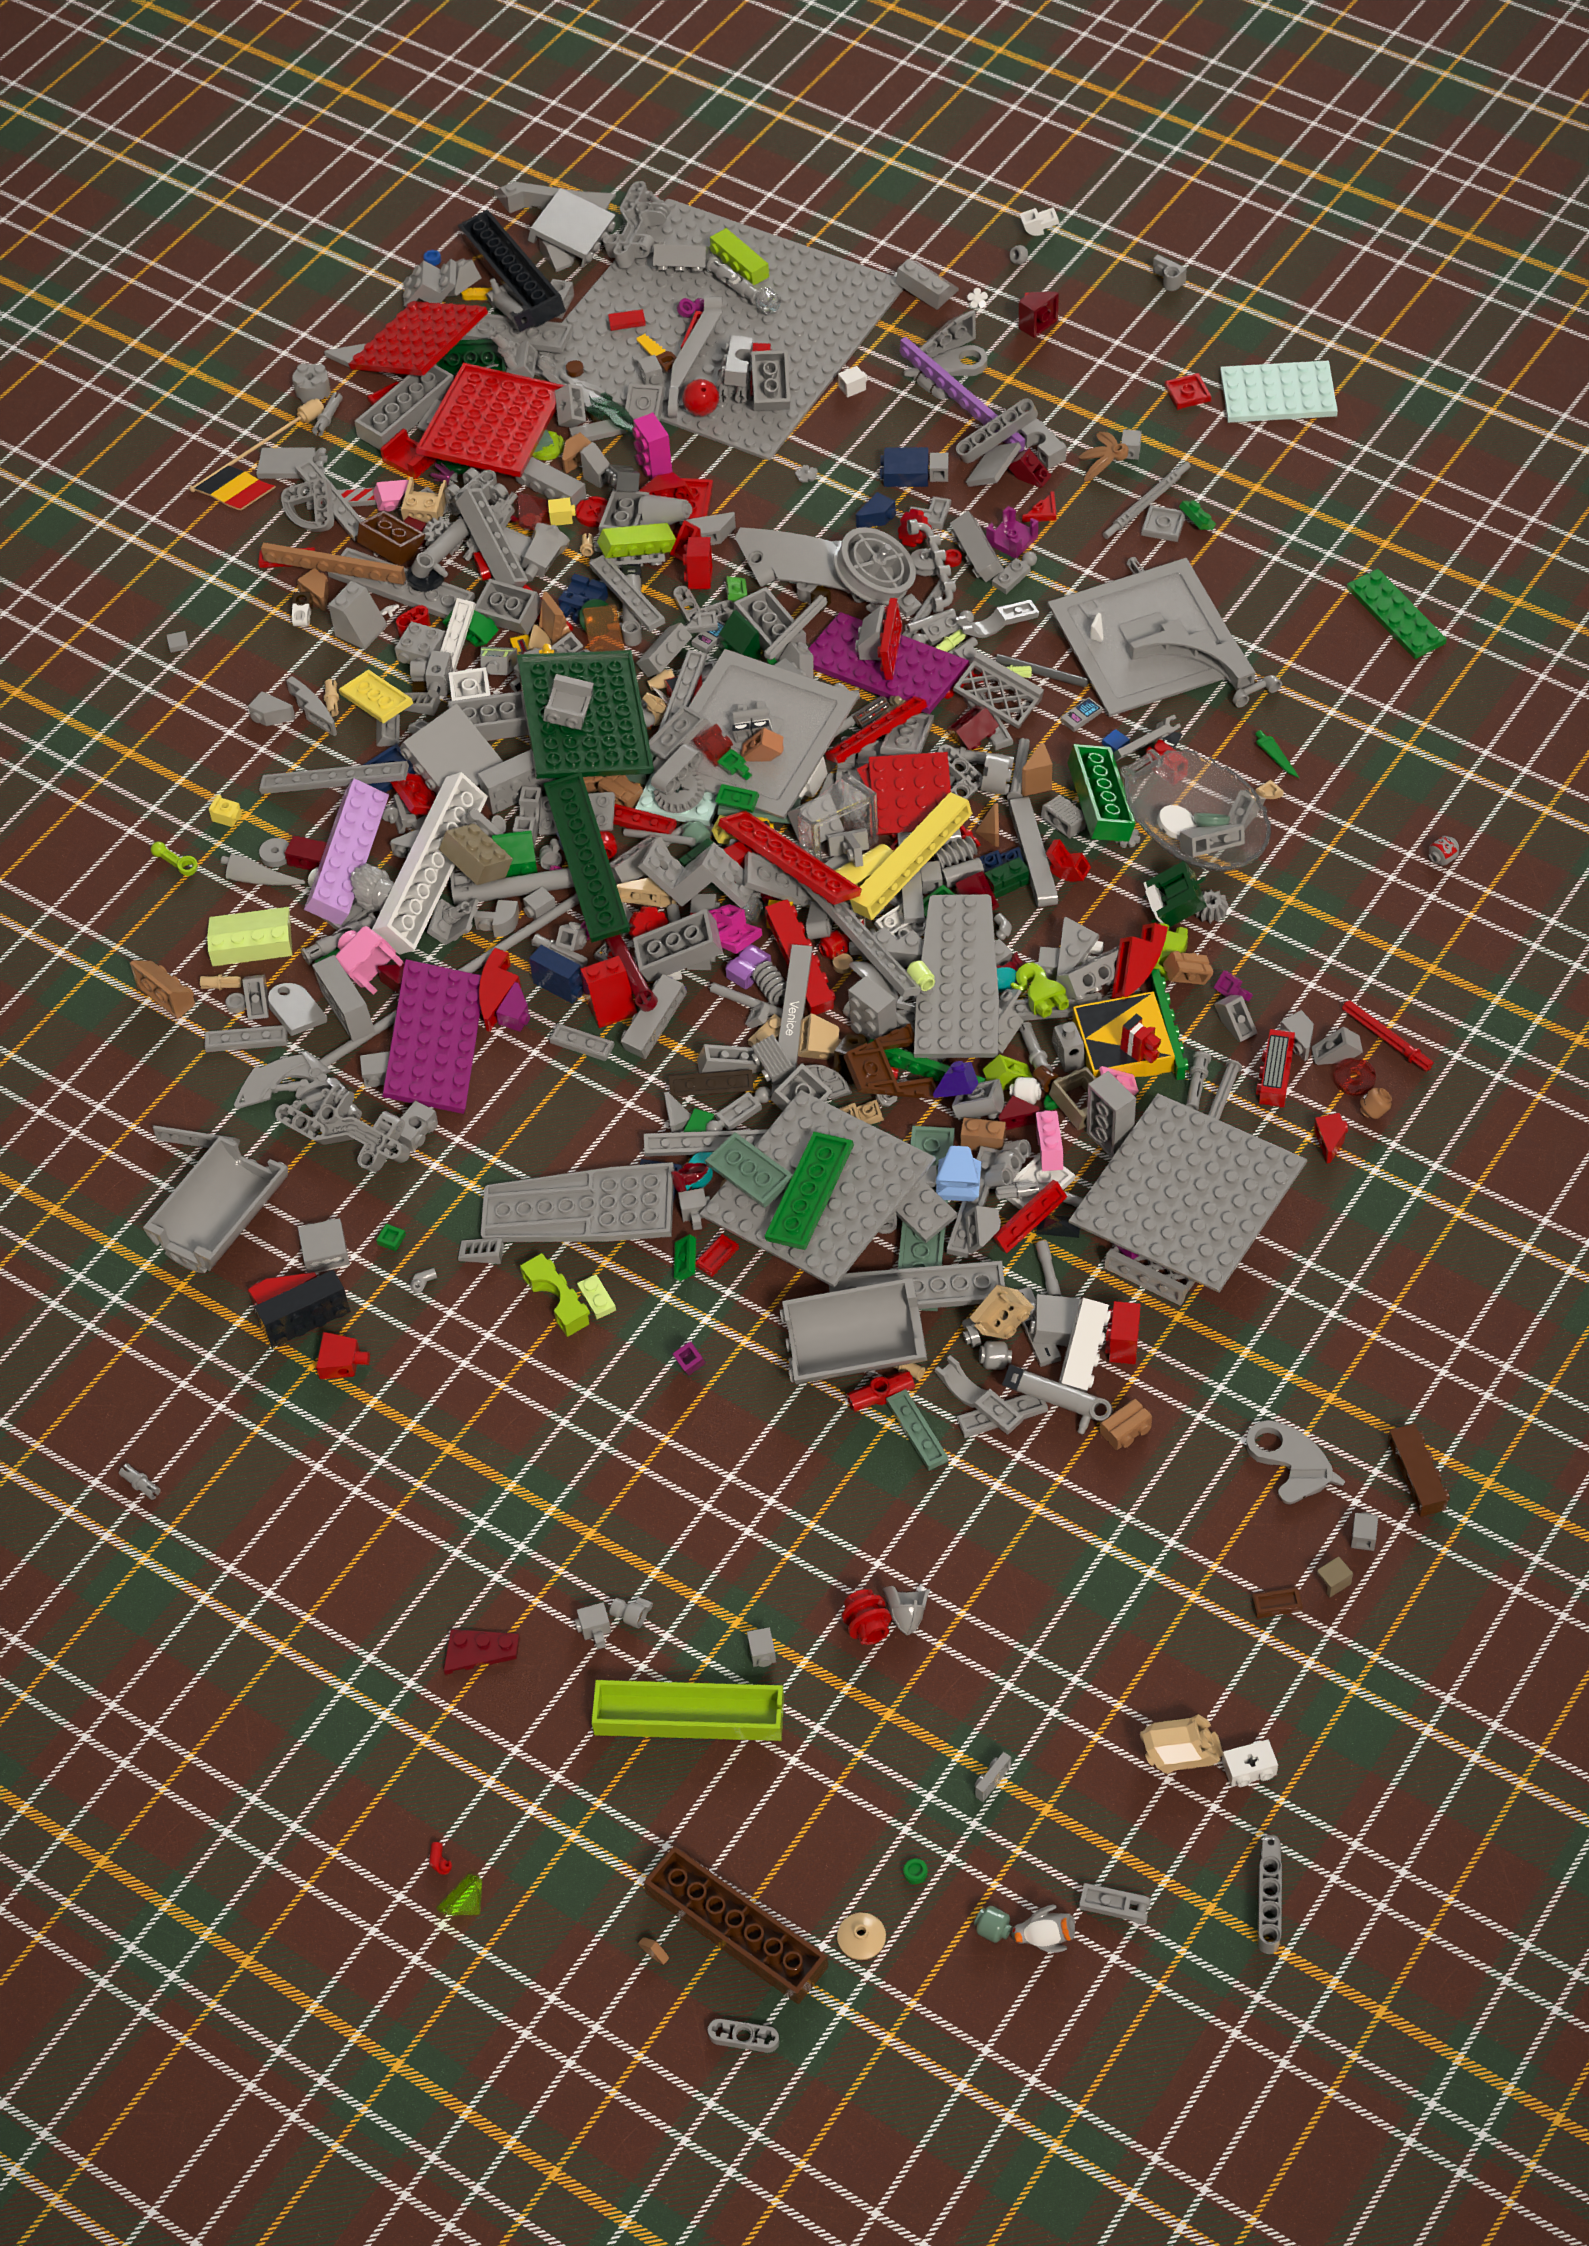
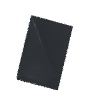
M1048 1215L1037 1225L1036 1234L1079 1238L1080 1228L1069 1223L1071 1217Z

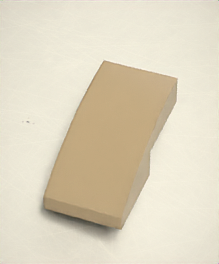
M877 1099L858 1107L853 1103L840 1108V1110L868 1124L884 1120Z

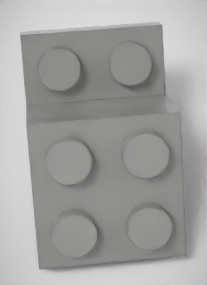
M450 259L447 264L442 265L441 269L424 260L419 266L417 265L410 277H406L403 284L405 286L403 293L404 306L407 307L408 303L417 301L419 298L428 303H441L456 286V261Z

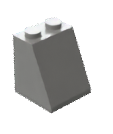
M350 581L328 604L335 636L364 650L387 627V622L367 588L353 581Z

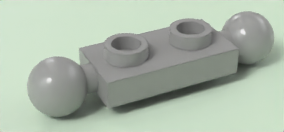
M964 610L959 615V617L965 615L969 622L974 621V615L969 610ZM952 613L922 627V634L916 633L911 639L924 644L928 641L930 646H933L962 628L955 622L957 616L955 613Z
M759 1087L755 1092V1096L747 1092L716 1114L718 1121H710L706 1126V1132L722 1131L723 1127L728 1131L736 1128L762 1110L760 1103H767L772 1095L770 1089Z

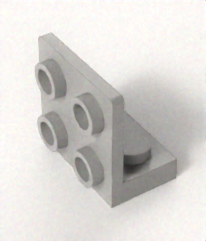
M474 898L468 902L469 905L465 909L471 906V912L450 925L443 919V912L453 906L440 899L434 909L427 933L444 945L456 941L461 935L467 934L471 930L472 920L478 909L476 907L479 900Z

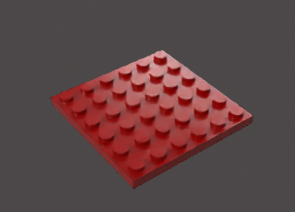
M412 301L407 304V307L402 312L396 315L392 322L386 324L385 328L377 333L375 338L367 343L360 353L355 354L353 360L348 365L353 370L424 376L488 314L486 307L477 305Z

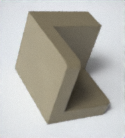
M1340 1557L1335 1558L1317 1571V1574L1328 1586L1327 1595L1329 1597L1337 1594L1352 1583L1353 1573Z

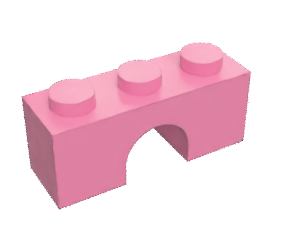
M1057 1111L1036 1112V1134L1038 1145H1040L1042 1171L1063 1170V1146Z

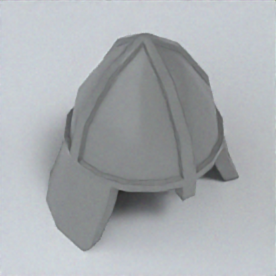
M894 1586L883 1588L892 1619L898 1629L905 1635H910L914 1632L922 1621L931 1589L903 1593L897 1592Z

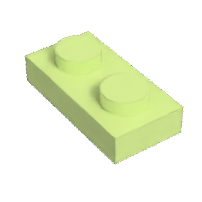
M597 1275L577 1283L579 1291L596 1319L616 1311L615 1304Z

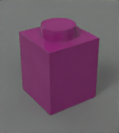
M691 1341L673 1353L688 1376L706 1364V1361Z

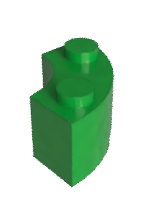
M452 610V611L449 613V615L442 621L447 628H448V625H449L450 618H451V615H452L453 610ZM474 610L465 639L470 641L475 647L486 645L499 629L491 618L485 617Z

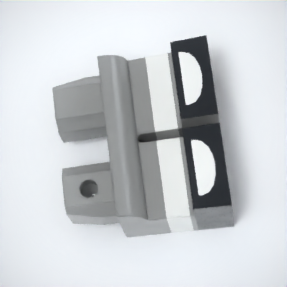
M764 701L757 702L755 709L751 710L745 704L737 705L736 712H733L734 725H732V732L736 743L747 741L763 728L772 731L771 716Z

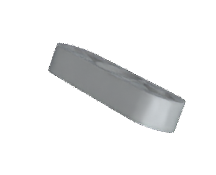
M724 2019L713 2020L708 2026L709 2039L716 2045L766 2053L775 2051L779 2046V2034L773 2027ZM722 2027L725 2033H721L720 2037H717L714 2031ZM731 2028H733V2031H732V2037H733V2039H730L729 2034H728V2033H731V2031H730ZM747 2030L750 2032L751 2037L747 2041H739L737 2039L738 2032ZM755 2032H758L757 2043H754ZM767 2035H771L772 2040L774 2041H770L769 2044H765L763 2039H765Z

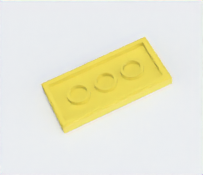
M370 670L365 671L339 689L340 695L382 723H385L413 704L412 698Z

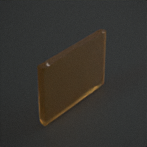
M616 605L583 609L582 613L584 615L590 652L625 650Z

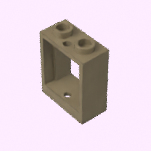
M1087 1067L1075 1070L1063 1078L1058 1077L1055 1079L1049 1093L1077 1130L1087 1127V1107L1079 1110L1066 1092L1082 1086L1088 1093V1084L1096 1078Z

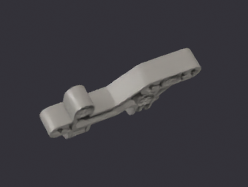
M637 181L631 185L620 206L625 224L622 234H609L603 238L608 257L615 258L618 267L622 269L630 267L635 258H645L649 255L655 242L653 237L647 234L646 228L648 226L663 225L671 212L670 207L663 200L653 195L652 191H647L646 184L643 181Z
M338 1084L334 1085L331 1090L324 1088L320 1092L305 1097V1100H296L292 1106L282 1104L276 1109L275 1116L279 1122L320 1144L326 1145L353 1139L364 1144L357 1160L359 1166L370 1172L379 1171L387 1158L398 1163H404L410 1156L409 1148L398 1141L404 1129L405 1121L388 1111H384L379 1116L373 1127L355 1117H347V1113L354 1100V1093L348 1092ZM325 1099L313 1118L299 1111L303 1104L307 1103L309 1105ZM333 1111V1116L329 1119V1114ZM288 1114L294 1116L293 1119L288 1118ZM307 1120L306 1126L302 1128L303 1123ZM317 1129L322 1132L321 1135L315 1133ZM393 1147L399 1150L397 1154L391 1151ZM373 1157L372 1163L368 1165L369 1159Z

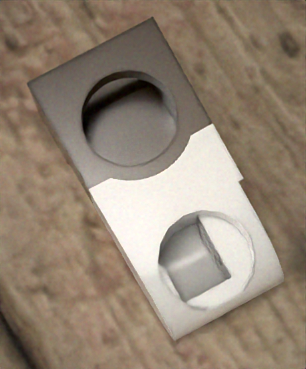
M294 592L292 606L293 626L310 625V615L313 609L311 592ZM305 597L307 601H299V598Z

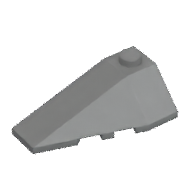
M972 310L949 320L920 349L932 359L943 352L958 348L976 339V312Z

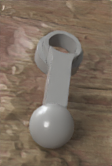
M541 355L538 360V367L543 370L542 374L552 383L567 385L554 373L555 362L549 357Z

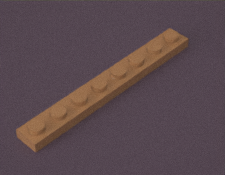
M263 543L261 547L264 561L309 569L315 568L316 570L402 585L406 581L404 566Z

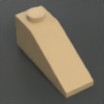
M651 878L617 884L622 902L665 908L671 904H676V901Z

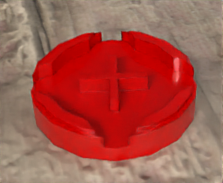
M595 496L588 497V500L585 501L583 499L576 506L577 520L587 527H598L608 500Z

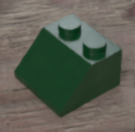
M737 610L733 611L719 633L720 649L722 651L726 649L758 660L761 658L759 631Z

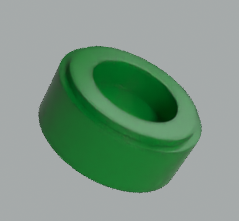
M914 1858L907 1861L904 1865V1878L907 1882L921 1884L926 1880L928 1869L924 1861Z

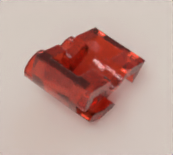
M714 724L693 739L694 744L700 751H703L714 767L719 765L717 761L733 746L730 738L727 735L725 737L722 735L723 732L718 724Z

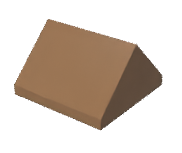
M1040 743L1022 768V795L1024 796L1052 790L1053 764L1044 743Z

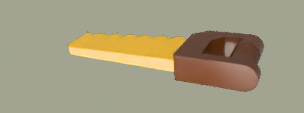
M646 334L636 338L637 342L650 356H656L664 373L672 368L677 358L672 352L662 349V346L656 344V341H653Z

